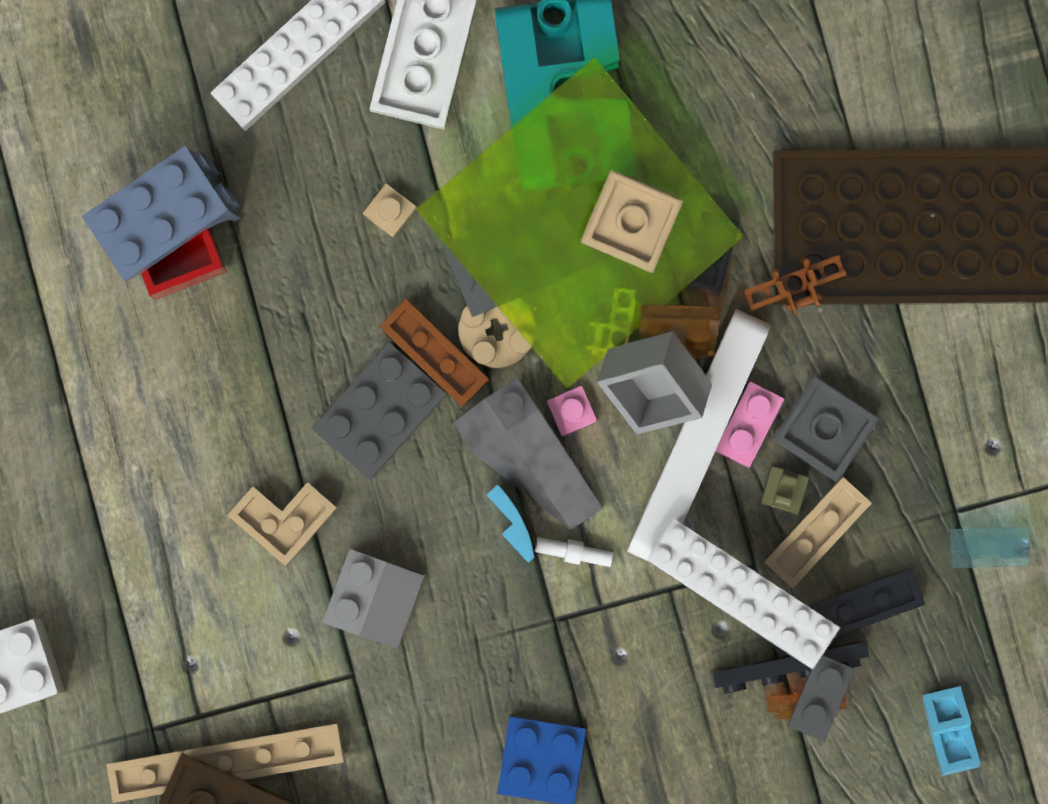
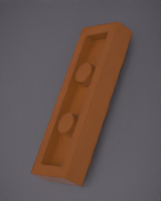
M407 299L380 324L379 327L462 408L489 381Z

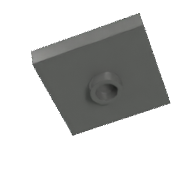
M814 375L772 440L837 483L880 417Z

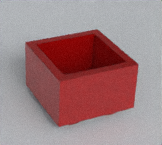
M208 228L149 267L141 275L149 296L158 300L225 274L227 270L211 228Z

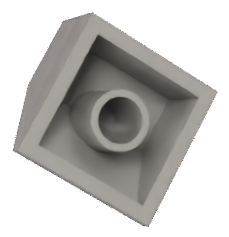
M349 549L322 623L398 649L425 576L362 552Z

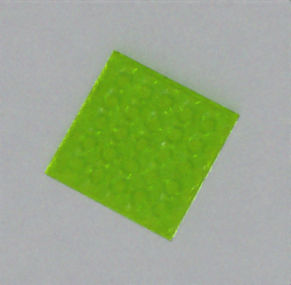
M595 57L415 209L565 388H569L604 358L608 349L618 346L744 237ZM611 169L683 200L653 273H649L580 243L585 227Z

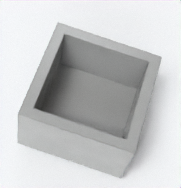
M674 331L608 349L597 379L599 386L637 435L702 418L712 388L711 382Z

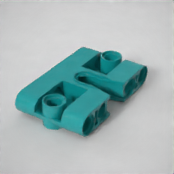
M542 0L537 3L494 8L521 192L561 186L579 187L585 183L604 181L611 169L628 177L636 176V163L626 100L594 97L563 100L558 98L554 91L559 85L586 81L618 68L620 56L611 0ZM557 10L563 14L564 20L557 25L547 23L543 16L547 11ZM566 145L568 149L563 152L559 160L553 163L552 154ZM576 158L586 164L587 170L581 175H572L567 171L565 165L568 160Z

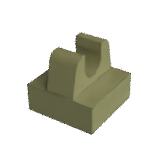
M772 466L760 504L798 515L809 477Z

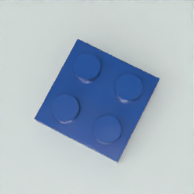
M509 716L497 794L557 804H575L586 728Z

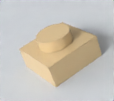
M386 183L362 214L394 239L416 211L417 207Z

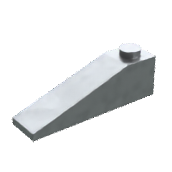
M515 378L482 400L453 422L475 456L570 530L603 509L518 378Z

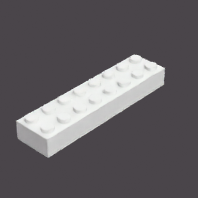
M311 0L211 92V95L246 131L386 3L385 0Z
M676 519L672 521L647 559L650 563L812 670L840 629V627Z

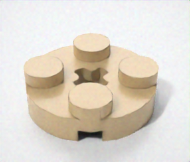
M516 298L475 317H471L466 306L462 312L458 327L459 339L465 353L478 364L491 369H504L519 363L531 349L536 331L532 312L520 298ZM498 319L500 324H507L509 331L503 332V339L500 341H496L494 335L487 336L485 329L491 327L492 320Z

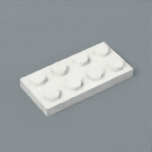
M397 0L369 108L370 112L445 130L477 0Z

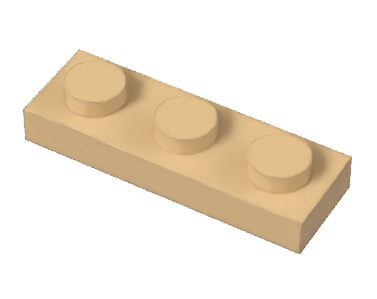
M841 477L763 563L793 589L872 503L849 481Z

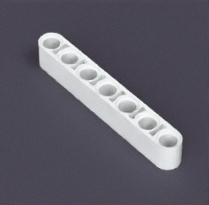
M738 309L735 310L706 373L712 388L703 417L684 422L627 550L628 553L648 561V557L672 521L676 519L683 524L768 335L771 324Z

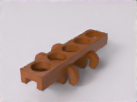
M837 255L811 266L809 259L806 257L802 259L804 269L780 278L777 269L771 270L773 280L744 290L751 311L787 298L789 304L785 306L786 310H791L794 316L797 315L798 308L811 303L819 307V299L822 296L820 293L816 294L814 288L847 275L840 261V256ZM835 263L839 270L838 273L827 276L824 273V266ZM813 270H817L820 273L819 280L816 279ZM797 276L802 280V287L799 290L794 291L788 287L787 282L790 277ZM776 285L779 295L773 297L770 294L769 288ZM759 290L764 291L766 300L754 303L751 299L752 293ZM809 290V296L796 301L793 300V295Z

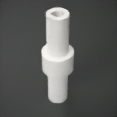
M537 537L534 552L562 557L564 562L578 565L582 561L611 567L613 552L586 547L584 542L568 539L566 543Z

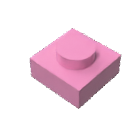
M582 386L546 401L561 437L597 422Z

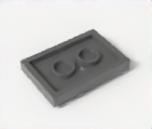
M388 343L312 429L368 480H371L447 394L392 344Z

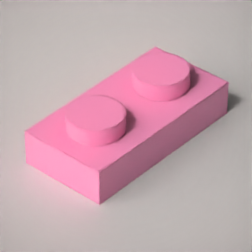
M750 381L725 428L716 452L750 468L784 398Z

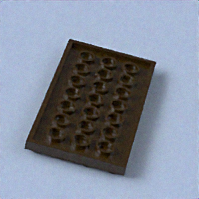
M1048 148L773 151L774 269H777L779 278L804 269L802 259L806 257L809 259L811 266L837 255L840 256L843 269L847 274L844 277L814 288L816 294L820 293L822 296L819 299L820 305L1048 303ZM835 263L824 266V273L827 276L839 271ZM813 270L816 279L819 280L820 273L817 270ZM792 276L788 279V287L794 291L799 290L802 287V280L797 276ZM774 285V296L779 295L776 285ZM809 290L793 295V300L796 301L809 296ZM787 298L774 302V306L789 305ZM811 303V304L806 305V306H815V305H814V303Z

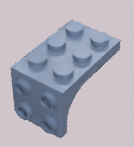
M184 146L84 214L82 218L123 280L129 282L208 228L224 221L231 220L235 222L240 219L236 209L241 205L228 187L225 188L221 182L217 183L215 177L219 175V172L207 155L204 156L200 150L195 153Z

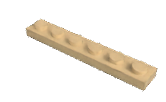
M334 723L106 764L112 802L116 803L163 794L182 752L243 780L342 763L345 760L339 725Z

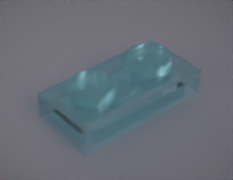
M1029 527L949 529L950 568L1030 566Z

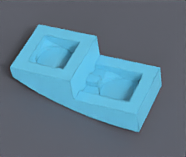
M497 484L487 494V497L513 523L502 535L529 563L534 558V552L528 530L511 499Z
M961 686L923 695L926 717L941 775L945 776L980 767L981 762L971 732V720Z

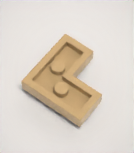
M308 482L283 511L252 486L227 516L284 566H288L336 511L337 507Z

